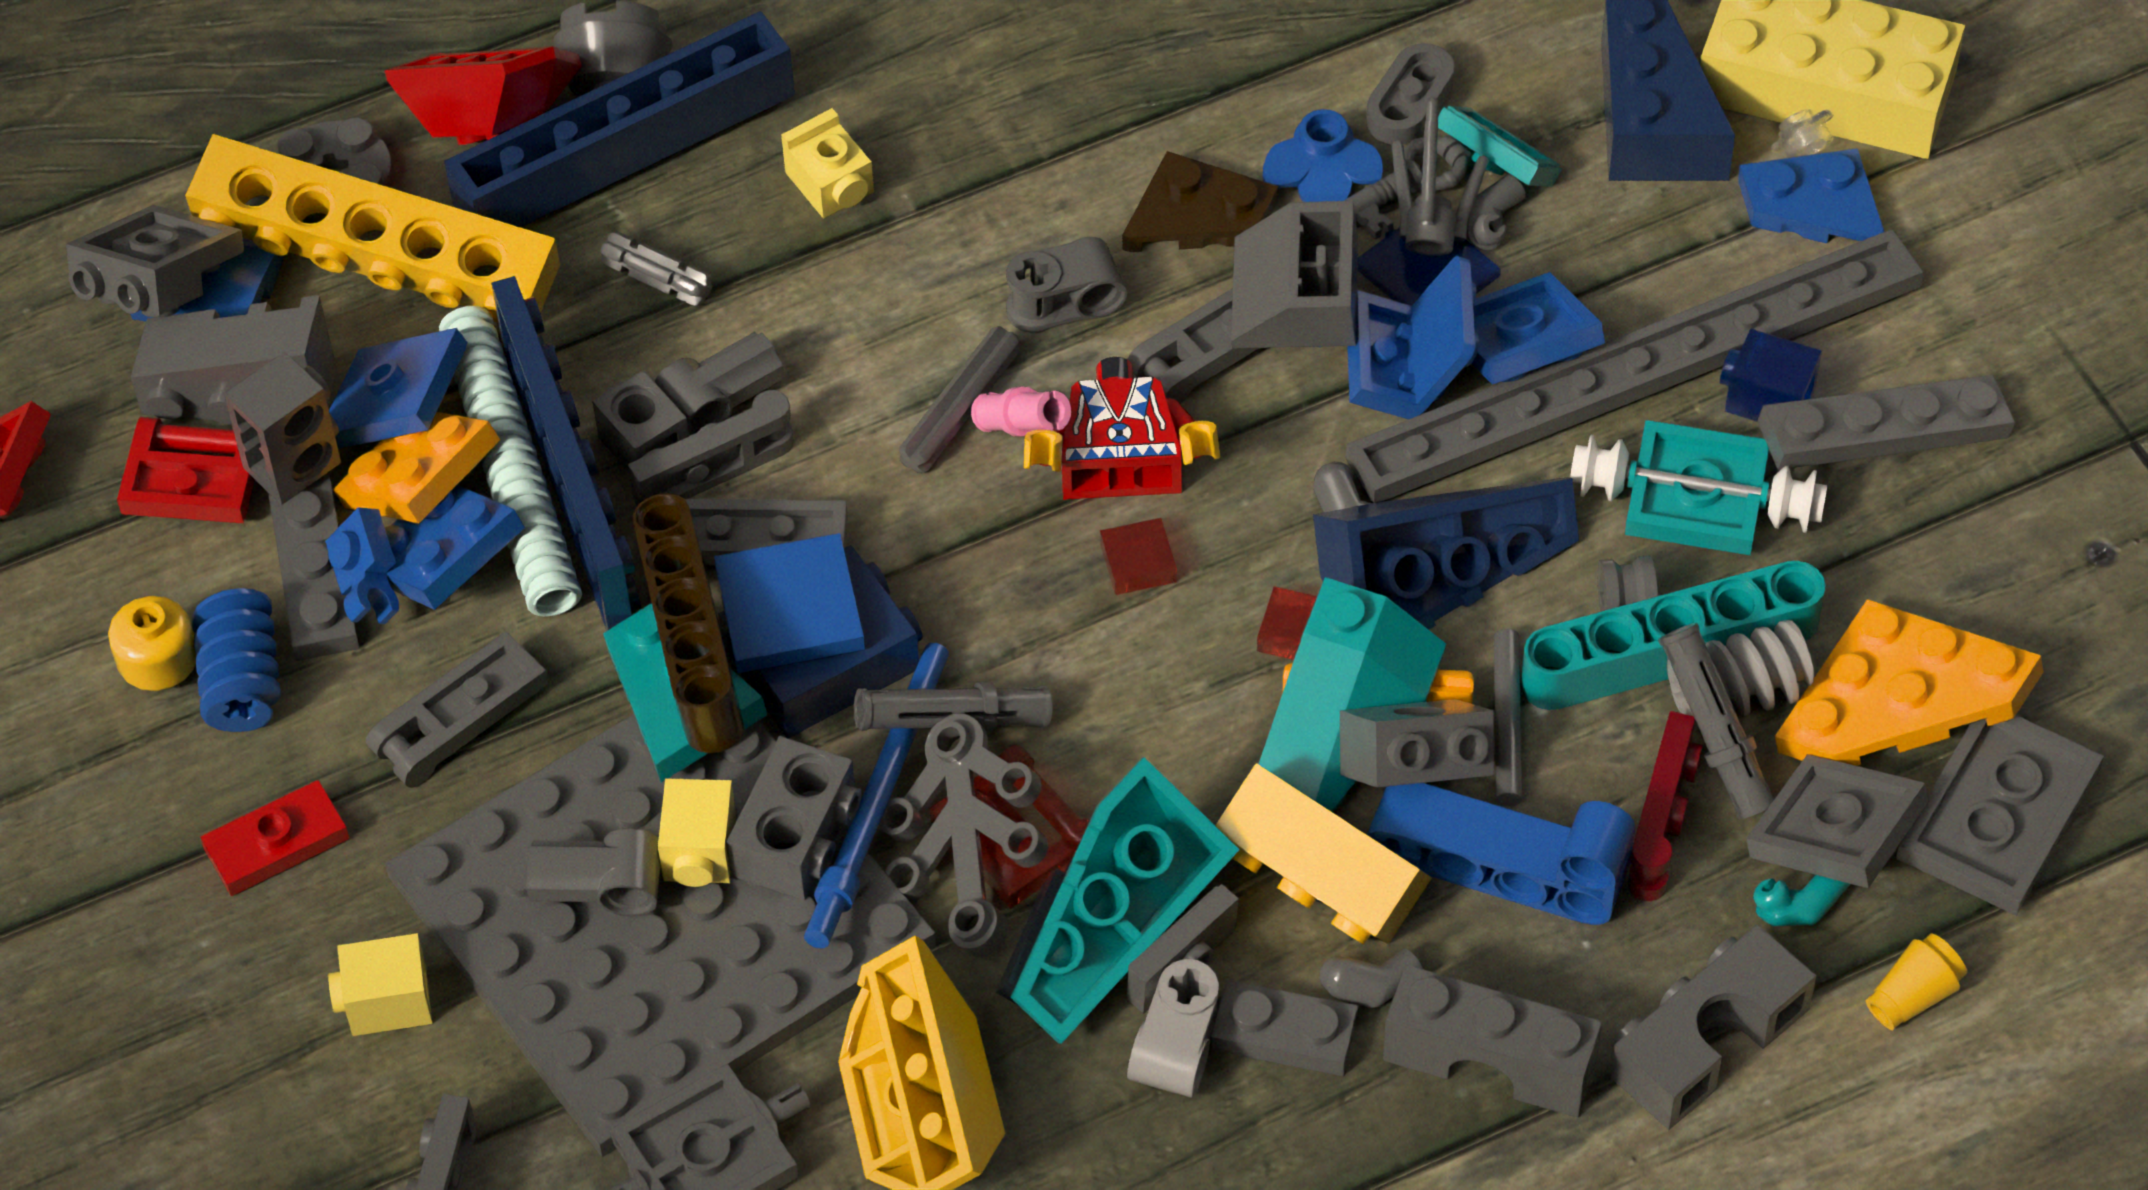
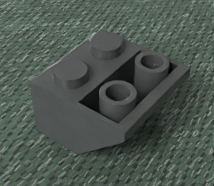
M1353 201L1291 202L1235 237L1231 326L1232 348L1356 346L1358 235Z

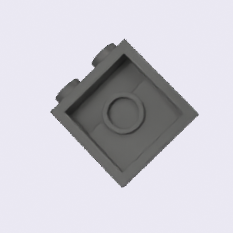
M151 205L67 243L69 282L74 293L83 300H91L97 297L101 303L118 304L123 311L129 314L142 310V314L148 317H167L177 313L179 306L203 296L201 274L214 272L219 269L220 263L244 253L242 230Z

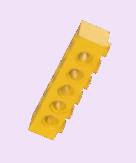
M212 134L185 195L192 216L241 229L244 239L254 241L259 248L266 252L280 256L290 252L310 258L318 267L330 272L342 273L344 270H349L367 276L376 285L388 290H400L404 287L424 293L429 300L444 307L456 308L459 305L480 306L486 308L492 314L493 321L496 323L499 322L491 285L492 282L515 276L523 298L535 297L541 313L560 267L556 240L553 237ZM257 196L270 197L267 202L259 206L245 205L250 199ZM314 213L327 215L323 220L314 224L302 222L307 216ZM378 230L384 232L381 237L373 241L359 240V237L368 231ZM426 248L441 250L439 254L432 258L421 259L416 257L418 252ZM484 265L498 267L496 272L488 276L472 274L477 268Z

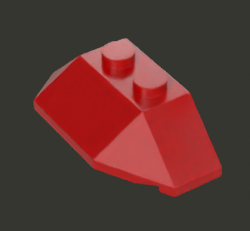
M545 46L525 49L437 53L384 71L388 83L432 137H456L458 145H464L484 139L489 140L546 113L582 65L579 54L567 50L559 51L558 47Z

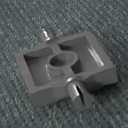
M727 1063L609 1129L614 1146L628 1165L630 1178L608 1190H777L799 1177L796 1162L779 1139L777 1125L806 1109H810L811 1103L805 1091H802L801 1085L796 1082L793 1086L763 1102L758 1096L743 1087Z

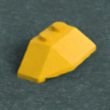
M913 936L862 965L857 983L862 988L849 1015L838 1062L865 1178L891 1190H953L982 1174L1003 1139L1005 1130L976 1016L923 939Z

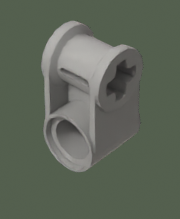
M1183 959L1173 962L1164 969L1159 978L1146 1020L1142 1022L1134 1041L1127 1070L1128 1080L1186 1097H1195L1205 1070L1211 1037L1219 1009L1217 1005L1219 983L1215 972L1207 964L1198 960ZM1187 998H1192L1190 1004H1185Z

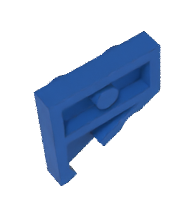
M1858 148L1743 164L1739 167L1738 183L1752 227L1778 233L1794 232L1805 239L1828 243L1830 235L1863 241L1884 232Z

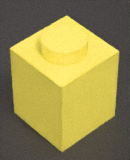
M665 779L658 840V851L664 881L678 882L691 887L705 886L709 883H730L731 869L726 841L736 823L737 816L731 780Z
M418 933L338 945L340 972L328 974L330 997L334 1013L346 1012L352 1036L432 1024L427 969Z

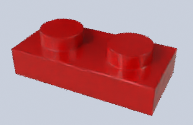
M32 400L0 417V519L7 518L19 505L24 493V489L20 487L25 472L36 462L45 447L46 440L41 436L51 413Z

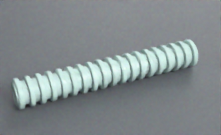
M480 306L458 308L448 313L441 320L439 331L457 328L468 342L454 373L455 383L458 384V392L462 399L463 408L467 417L489 421L500 438V441L481 459V463L486 473L488 486L491 488L492 499L515 509L525 526L507 546L511 550V558L516 565V574L520 580L522 593L526 596L527 608L532 614L541 617L562 614L572 609L580 601L582 591L577 581L575 568L572 566L570 553L567 551L560 522L557 520L555 507L552 505L551 495L547 489L545 477L542 474L540 461L537 459L535 446L532 444L530 431L527 429L526 418L522 414V406L518 400L511 373L508 370L506 357L503 355L502 345L498 341V333L494 327L492 314L486 308Z

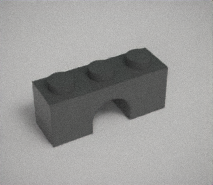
M1758 924L1739 940L1735 937H1730L1715 949L1707 962V967L1692 980L1687 976L1677 980L1664 994L1660 1007L1644 1020L1639 1016L1635 1017L1622 1027L1612 1044L1614 1054L1610 1078L1663 1126L1670 1130L1717 1088L1722 1056L1703 1040L1701 1034L1716 1027H1730L1742 1031L1764 1049L1810 1009L1816 975Z
M1405 965L1385 1021L1383 1061L1447 1080L1454 1062L1471 1060L1495 1067L1509 1077L1514 1086L1513 1099L1578 1118L1597 1063L1602 1021Z

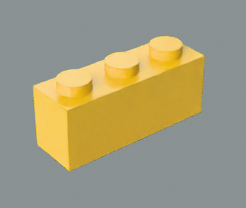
M1257 763L1215 825L1240 849L1232 859L1255 874L1264 863L1283 876L1276 888L1308 909L1312 907L1316 899L1322 901L1337 911L1331 924L1365 945L1371 934L1389 945L1432 879L1405 859Z

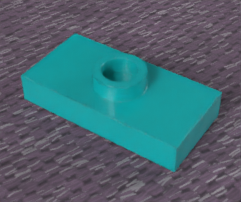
M1458 106L1443 107L1438 116V128L1474 150L1472 160L1475 163L1479 156H1486L1488 158L1486 170L1492 173L1504 175L1505 171H1507L1527 185L1553 187L1562 171L1559 163L1472 108Z

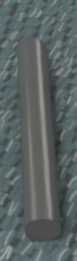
M1502 629L1494 634L1496 802L1502 806H1515L1522 802L1519 633L1512 629Z

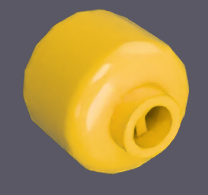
M161 596L137 598L121 607L112 618L108 631L111 651L119 673L129 684L141 690L160 691L172 688L184 681L195 668L197 656L194 647L195 634L189 615L179 603Z

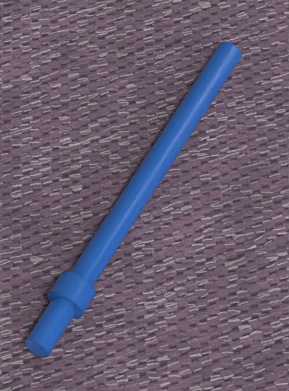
M928 643L925 646L907 689L936 688L949 657V652L943 645ZM918 728L890 729L862 795L859 809L849 826L833 866L823 871L814 892L817 905L804 933L805 941L815 948L828 947L841 914L852 908L861 885L857 876Z

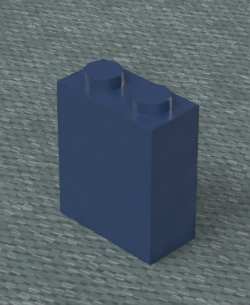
M852 545L845 547L844 552L863 631L865 650L741 673L748 685L762 696L766 710L787 739L853 705L855 694L859 688L881 690L915 672L919 662L918 642L923 639V635L918 621L908 607L903 606L898 609L889 596V586L879 567L874 562L865 564ZM723 610L718 613L726 653L735 665L725 612Z

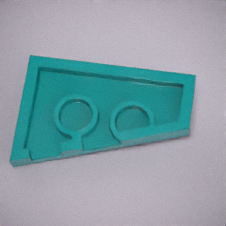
M651 603L604 632L603 636L662 783L665 779L670 778L707 753L695 750L686 739L673 696ZM731 669L745 730L765 717L767 712L762 696Z

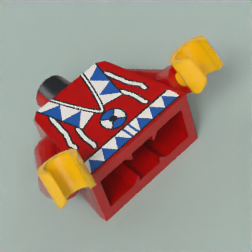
M1108 357L1097 364L1096 380L1078 381L1071 386L1069 399L1071 417L1063 429H1053V431L1033 430L1025 434L1023 468L1031 469L1032 465L1039 464L1042 466H1052V471L1060 472L1062 466L1063 500L1182 493L1181 452L1183 464L1185 465L1192 464L1193 458H1199L1204 455L1213 456L1214 459L1220 458L1217 426L1209 421H1196L1176 399L1166 398L1160 380L1154 377L1134 378L1133 366L1128 359Z

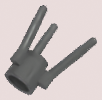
M1436 98L1428 99L1426 104L1422 193L1420 197L1415 199L1414 206L1412 205L1403 143L1399 140L1392 143L1393 166L1401 216L1399 238L1405 240V248L1407 250L1428 256L1449 254L1453 252L1454 241H1466L1468 218L1488 165V158L1482 155L1477 158L1456 213L1451 210V201L1449 199L1435 196L1439 102Z

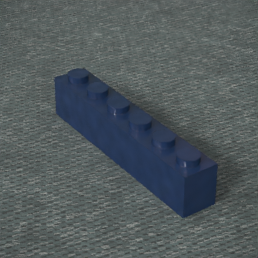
M761 11L752 14L445 160L453 207L517 227L527 225L795 96L790 48Z

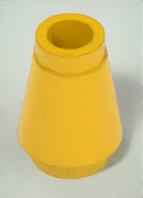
M1929 934L1923 941L1914 939L1876 987L1874 993L1866 999V1005L1883 1026L1889 1030H1894L1901 1023H1905L1959 991V981L1967 974V968L1957 952L1941 937Z

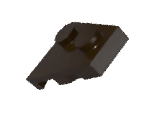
M1167 151L1122 234V250L1130 253L1142 252V243L1177 240L1179 250L1200 249L1211 244L1234 247L1236 236L1272 214L1278 203V186Z

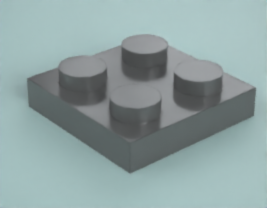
M1807 754L1746 838L1750 858L1869 888L1928 804L1926 785L1924 782Z

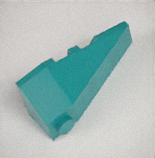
M1325 577L1304 629L1258 765L1334 813L1346 799L1348 790L1356 782V780L1340 775V710L1426 702L1444 656L1446 643L1386 596Z
M1142 757L1096 806L1011 995V998L1058 1044L1064 1042L1128 972V965L1165 932L1240 850L1145 757Z

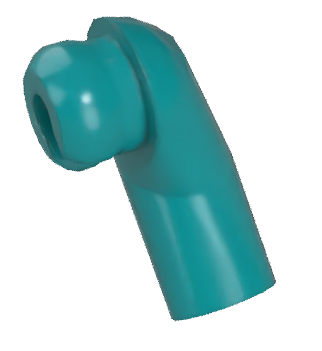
M1815 875L1803 889H1789L1784 881L1779 880L1776 883L1773 878L1766 879L1758 884L1754 890L1753 899L1757 905L1756 913L1764 922L1772 926L1814 925L1824 917L1850 887V883Z

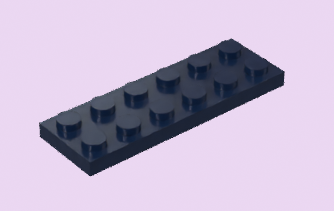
M515 276L495 281L491 285L507 364L604 627L608 631L632 616L631 611L641 609L639 595L631 573H635L632 555L625 536L617 537L612 525L617 522L606 487L599 488L594 477L598 475V469L588 438L581 440L576 427H580V421L571 392L569 390L563 392L559 381H557L562 379L559 361L552 343L545 345L541 333H544L545 329L535 297L523 298Z

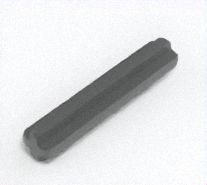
M1001 326L990 329L899 447L900 461L905 467L912 468L917 473H924L931 468L971 416L974 400L979 395L990 391L1019 353V338L1016 334L1008 332Z

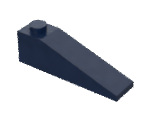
M1569 477L1371 503L1313 514L1319 571L1322 581L1327 577L1386 596L1428 630L1436 626V620L1460 606H1470L1484 597L1483 592L1508 577L1522 575L1579 541L1573 478Z

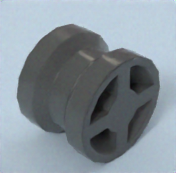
M1651 556L1637 557L1632 564L1619 565L1613 559L1599 560L1597 566V587L1600 612L1658 596L1655 566Z

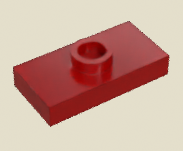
M316 780L200 836L203 849L230 896H234L349 840L347 827L320 781Z

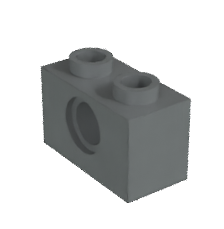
M1457 699L1340 710V775L1376 788L1494 775L1493 710Z

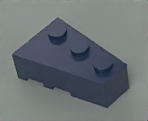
M1605 0L1601 50L1609 181H1729L1735 133L1668 0Z

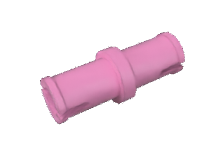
M1013 387L1001 394L989 393L987 395V393L979 395L973 402L971 416L973 423L983 432L1002 430L1011 436L1025 437L1026 433L1033 430L1053 431V429H1063L1071 417V406L1067 397L1059 391L1038 393L1030 387Z

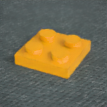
M436 412L427 431L383 439L370 452L358 457L349 467V474L333 489V492L346 509L356 510L358 507L379 509L381 516L419 524L500 441V438L489 421Z

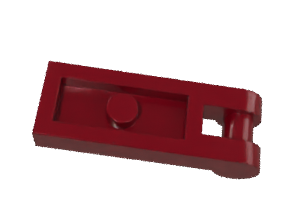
M1674 711L1669 712L1632 847L1628 888L1632 895L1642 901L1657 900L1667 890L1668 869L1672 858V847L1667 840L1668 834L1678 837L1681 835L1689 798L1679 796L1682 781L1695 782L1703 750L1702 744L1692 742L1695 724L1694 716Z

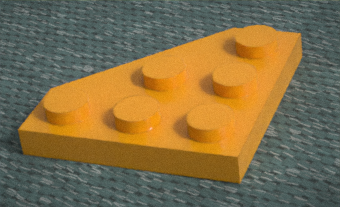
M1867 599L1814 677L1812 685L1808 686L1775 735L1778 753L1801 761L1809 754L1858 766L1861 765L1860 756L1892 746H1896L1898 752L1901 753L1950 738L1949 729L1982 719H1985L1987 725L1991 726L2014 719L2043 674L2041 655Z

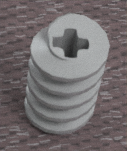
M1780 621L1775 626L1774 632L1768 627L1756 628L1751 633L1750 639L1744 634L1737 633L1731 635L1726 642V646L1720 641L1715 640L1705 644L1723 681L1727 694L1737 713L1742 718L1750 714V696L1756 695L1763 709L1768 711L1772 710L1775 706V689L1780 688L1787 702L1793 704L1799 700L1798 683L1804 681L1808 686H1811L1813 683L1814 669L1811 656L1801 631L1793 621ZM1667 658V674L1675 704L1682 714L1693 716L1670 661ZM1695 720L1694 731H1697L1700 729Z

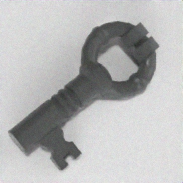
M1448 134L1444 137L1438 136L1437 153L1446 160L1452 169L1444 172L1442 176H1436L1435 191L1455 187L1467 172L1468 162L1471 159V152L1460 141ZM1424 137L1413 139L1404 149L1411 193L1422 190L1423 170L1420 165L1414 162L1416 156L1423 155ZM1391 173L1377 181V183L1344 200L1353 201L1356 221L1361 225L1367 226V232L1375 240L1381 237V229H1384L1387 233L1394 230V222L1386 214H1380L1378 208L1398 197L1395 173Z

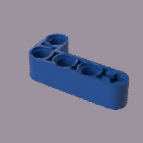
M1425 783L1387 786L1385 788L1367 835L1428 876L1580 923L1600 925L1609 921L1631 864L1636 827L1634 820L1627 812L1620 807L1606 802L1588 801L1581 804L1572 827L1569 828Z

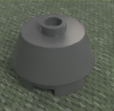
M616 1V12L587 13L586 3H580L567 8L561 14L560 31L556 33L553 40L555 47H558L559 51L567 50L579 54L582 66L568 83L569 89L578 96H582L670 54L672 49V41L666 35L667 24H659V11L646 5L628 1Z

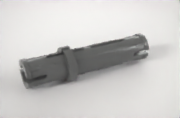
M1698 623L1688 624L1660 637L1658 641L1663 646L1684 697L1709 751L1704 756L1709 768H1717L1735 808L1737 818L1745 819L1767 810L1774 801L1775 796L1772 795L1753 752L1757 748L1756 741L1752 734H1745L1723 681L1699 631Z
M986 681L976 682L973 688L889 690L859 688L854 699V719L860 731L900 728L927 729L933 728L938 722L949 715L966 714L976 719L984 727L986 733H992L996 727H1048L1052 718L1053 706L1051 692L1045 685L1038 687L995 688L992 682Z

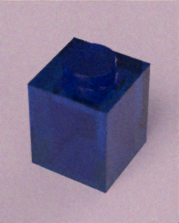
M1750 328L1741 351L1731 348L1722 368L1719 383L1728 386L1725 412L1757 422L1763 405L1811 399L1816 388L1822 351Z

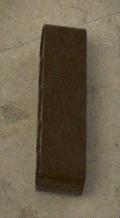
M656 494L646 498L636 507L633 512V524L673 696L689 745L699 752H721L732 747L740 740L744 733V722L701 547L686 500L676 494Z

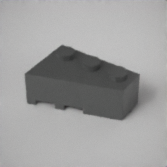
M320 295L302 297L300 307L271 311L272 308L268 302L250 304L248 314L219 318V313L216 309L167 317L147 318L131 375L141 414L154 415L162 419H176L180 417L215 420L223 424H232L224 393L284 351L303 369L307 366L314 368L326 382L331 394L337 367ZM329 397L328 399H326L328 405H329L330 397Z

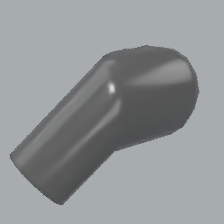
M1510 174L1506 175L1477 194L1468 218L1466 234L1467 239L1473 246L1482 250H1491L1496 248L1505 238L1507 225H1503L1502 214L1525 199L1524 188L1516 177Z
M1334 461L1323 465L1315 474L1313 490L1323 512L1371 504L1370 502L1360 500L1352 480L1354 477L1353 472L1348 465L1342 462Z
M1404 948L1380 966L1354 958L1333 956L1323 963L1319 978L1322 986L1328 990L1331 996L1362 1007L1377 1008L1394 997L1405 965L1419 969L1423 968L1416 956Z

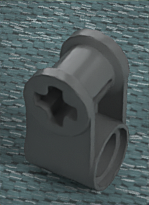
M1083 237L1068 244L1039 251L1023 252L1016 255L1009 262L1006 269L1007 284L1012 290L1006 302L1007 318L1013 326L1022 331L1042 332L1051 327L1079 320L1102 318L1119 309L1127 297L1125 284L1108 245L1101 238ZM1028 268L1030 269V280L1025 279V271ZM1037 303L1042 304V313L1040 315H1037Z

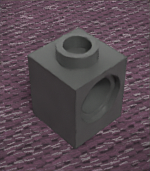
M644 370L625 382L613 384L602 396L592 401L598 438L628 472V464L640 459L647 452L656 448H665L689 437L686 416Z

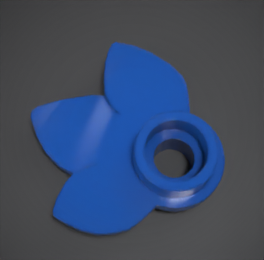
M1327 109L1315 110L1302 119L1295 129L1294 138L1277 143L1270 149L1263 165V182L1276 185L1278 189L1298 187L1299 197L1302 202L1344 201L1350 197L1353 183L1374 184L1382 179V158L1373 145L1354 138L1351 127L1342 115Z

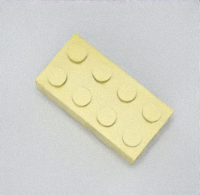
M1721 0L1701 55L1700 66L1723 109L1928 159L1957 72L1965 25L1864 0Z

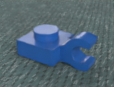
M358 507L325 541L328 557L333 566L341 595H347L344 599V609L350 621L359 622L372 607L376 613L378 623L386 624L399 611L398 598L390 587L386 572L396 562L379 509Z

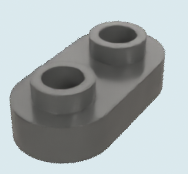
M1419 43L1411 45L1399 53L1368 99L1367 127L1376 139L1387 144H1392L1396 140L1407 144L1421 136L1425 130L1426 104L1428 99L1436 98L1440 108L1453 87L1454 61L1445 49L1434 44ZM1420 80H1427L1430 82L1422 83Z

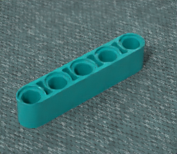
M1786 561L1543 627L1534 631L1529 636L1524 647L1521 677L1522 693L1528 702L1537 708L1556 710L1668 680L1667 655L1658 639L1678 628L1696 622L1700 627L1699 631L1705 644L1715 640L1720 641L1726 646L1728 638L1737 633L1744 634L1750 639L1751 633L1759 627H1768L1774 632L1775 626L1784 620L1793 621L1801 631L1805 641L1809 640L1817 632L1826 587L1824 577L1817 568L1809 563ZM1787 601L1798 602L1799 604H1794ZM1733 617V618H1737V619H1740V620H1731V619H1727V618ZM1606 650H1614L1620 653H1609ZM1550 666H1551V667L1559 668V670H1550V669H1545V668H1543V667H1550Z

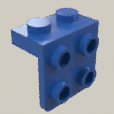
M1455 256L1412 306L1357 290L1356 346H1347L1349 403L1409 420L1421 415L1433 401H1438L1456 375L1464 367L1472 364L1479 347V335L1474 331L1473 305L1476 299V284L1472 282L1471 262L1469 259Z

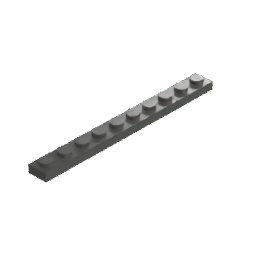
M1890 229L1606 341L1605 344L1584 351L1575 359L1553 362L1528 372L1518 380L1497 384L1346 444V460L1372 503H1379L1920 288L1924 272L1895 231Z

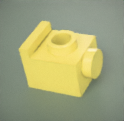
M833 108L781 134L785 173L823 219L843 208L857 205L864 197L874 192L872 162L839 124V115Z

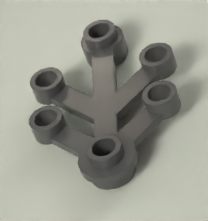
M953 714L945 717L931 729L925 743V755L928 764L904 798H893L888 801L879 827L897 842L911 841L920 833L923 827V814L945 785L948 802L910 858L900 857L895 859L888 865L885 873L909 902L916 901L927 891L930 875L952 845L958 904L953 908L949 916V934L953 942L970 955L985 957L993 954L1003 945L1008 933V922L1005 915L999 909L986 901L979 832L1001 845L1004 853L1022 867H1033L1039 864L1048 851V841L1046 836L1028 822L1015 823L977 799L973 775L977 774L995 784L999 795L1015 807L1029 806L1038 798L1041 792V780L1025 764L1020 762L1009 764L990 752L986 731L976 719L966 714ZM960 738L958 745L949 751L951 745ZM1021 777H1026L1024 786L1018 792L1012 793V786L1015 781ZM907 812L906 821L900 827L894 828L897 817ZM1032 836L1030 847L1026 851L1018 853L1020 843L1025 838ZM913 871L911 882L907 886L900 888L903 876ZM979 915L976 926L967 931L970 922Z

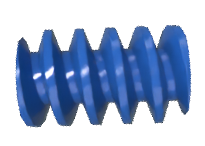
M244 588L224 590L200 602L192 614V625L195 633L194 647L197 654L196 670L199 676L198 692L201 697L199 700L200 714L207 725L221 731L244 732L265 727L273 717L271 706L275 705L281 697L280 684L276 681L279 676L278 663L274 659L276 656V642L272 639L274 635V621L270 618L272 614V601L263 592Z

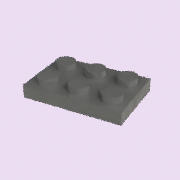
M2017 715L2014 719L1991 726L1987 725L1985 719L1972 722L1930 791L1928 804L1899 844L1896 859L2017 916L2097 777L2104 755Z

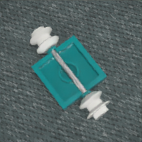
M1650 420L1645 421L1638 461L1631 460V464L1628 466L1629 452L1622 439H1618L1611 450L1598 448L1595 436L1591 434L1588 446L1576 445L1570 478H1573L1574 483L1581 484V497L1585 496L1591 486L1605 488L1608 501H1613L1624 490L1626 478L1628 479L1627 487H1632L1633 489L1626 520L1625 535L1750 556L1759 508L1765 509L1766 501H1769L1767 514L1774 528L1778 529L1785 518L1789 517L1799 519L1802 531L1806 533L1808 521L1821 523L1827 485L1815 483L1817 471L1813 470L1805 482L1792 479L1789 466H1784L1774 476L1772 489H1769V482H1764L1769 452L1765 439Z

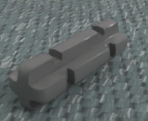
M612 232L607 240L603 242L600 250L603 264L622 273L626 269H630L628 276L669 295L677 291L676 298L693 306L702 305L712 291V277L709 273L692 265L684 269V261L645 243H640L637 247L635 246L636 239L621 232Z

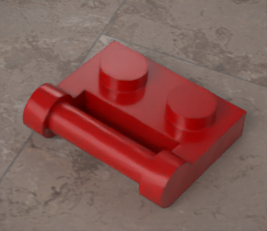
M140 417L136 424L117 502L121 514L244 524L255 479L243 468L233 430L163 425L160 418ZM160 449L223 453L235 455L234 457L202 454L162 452L160 451Z

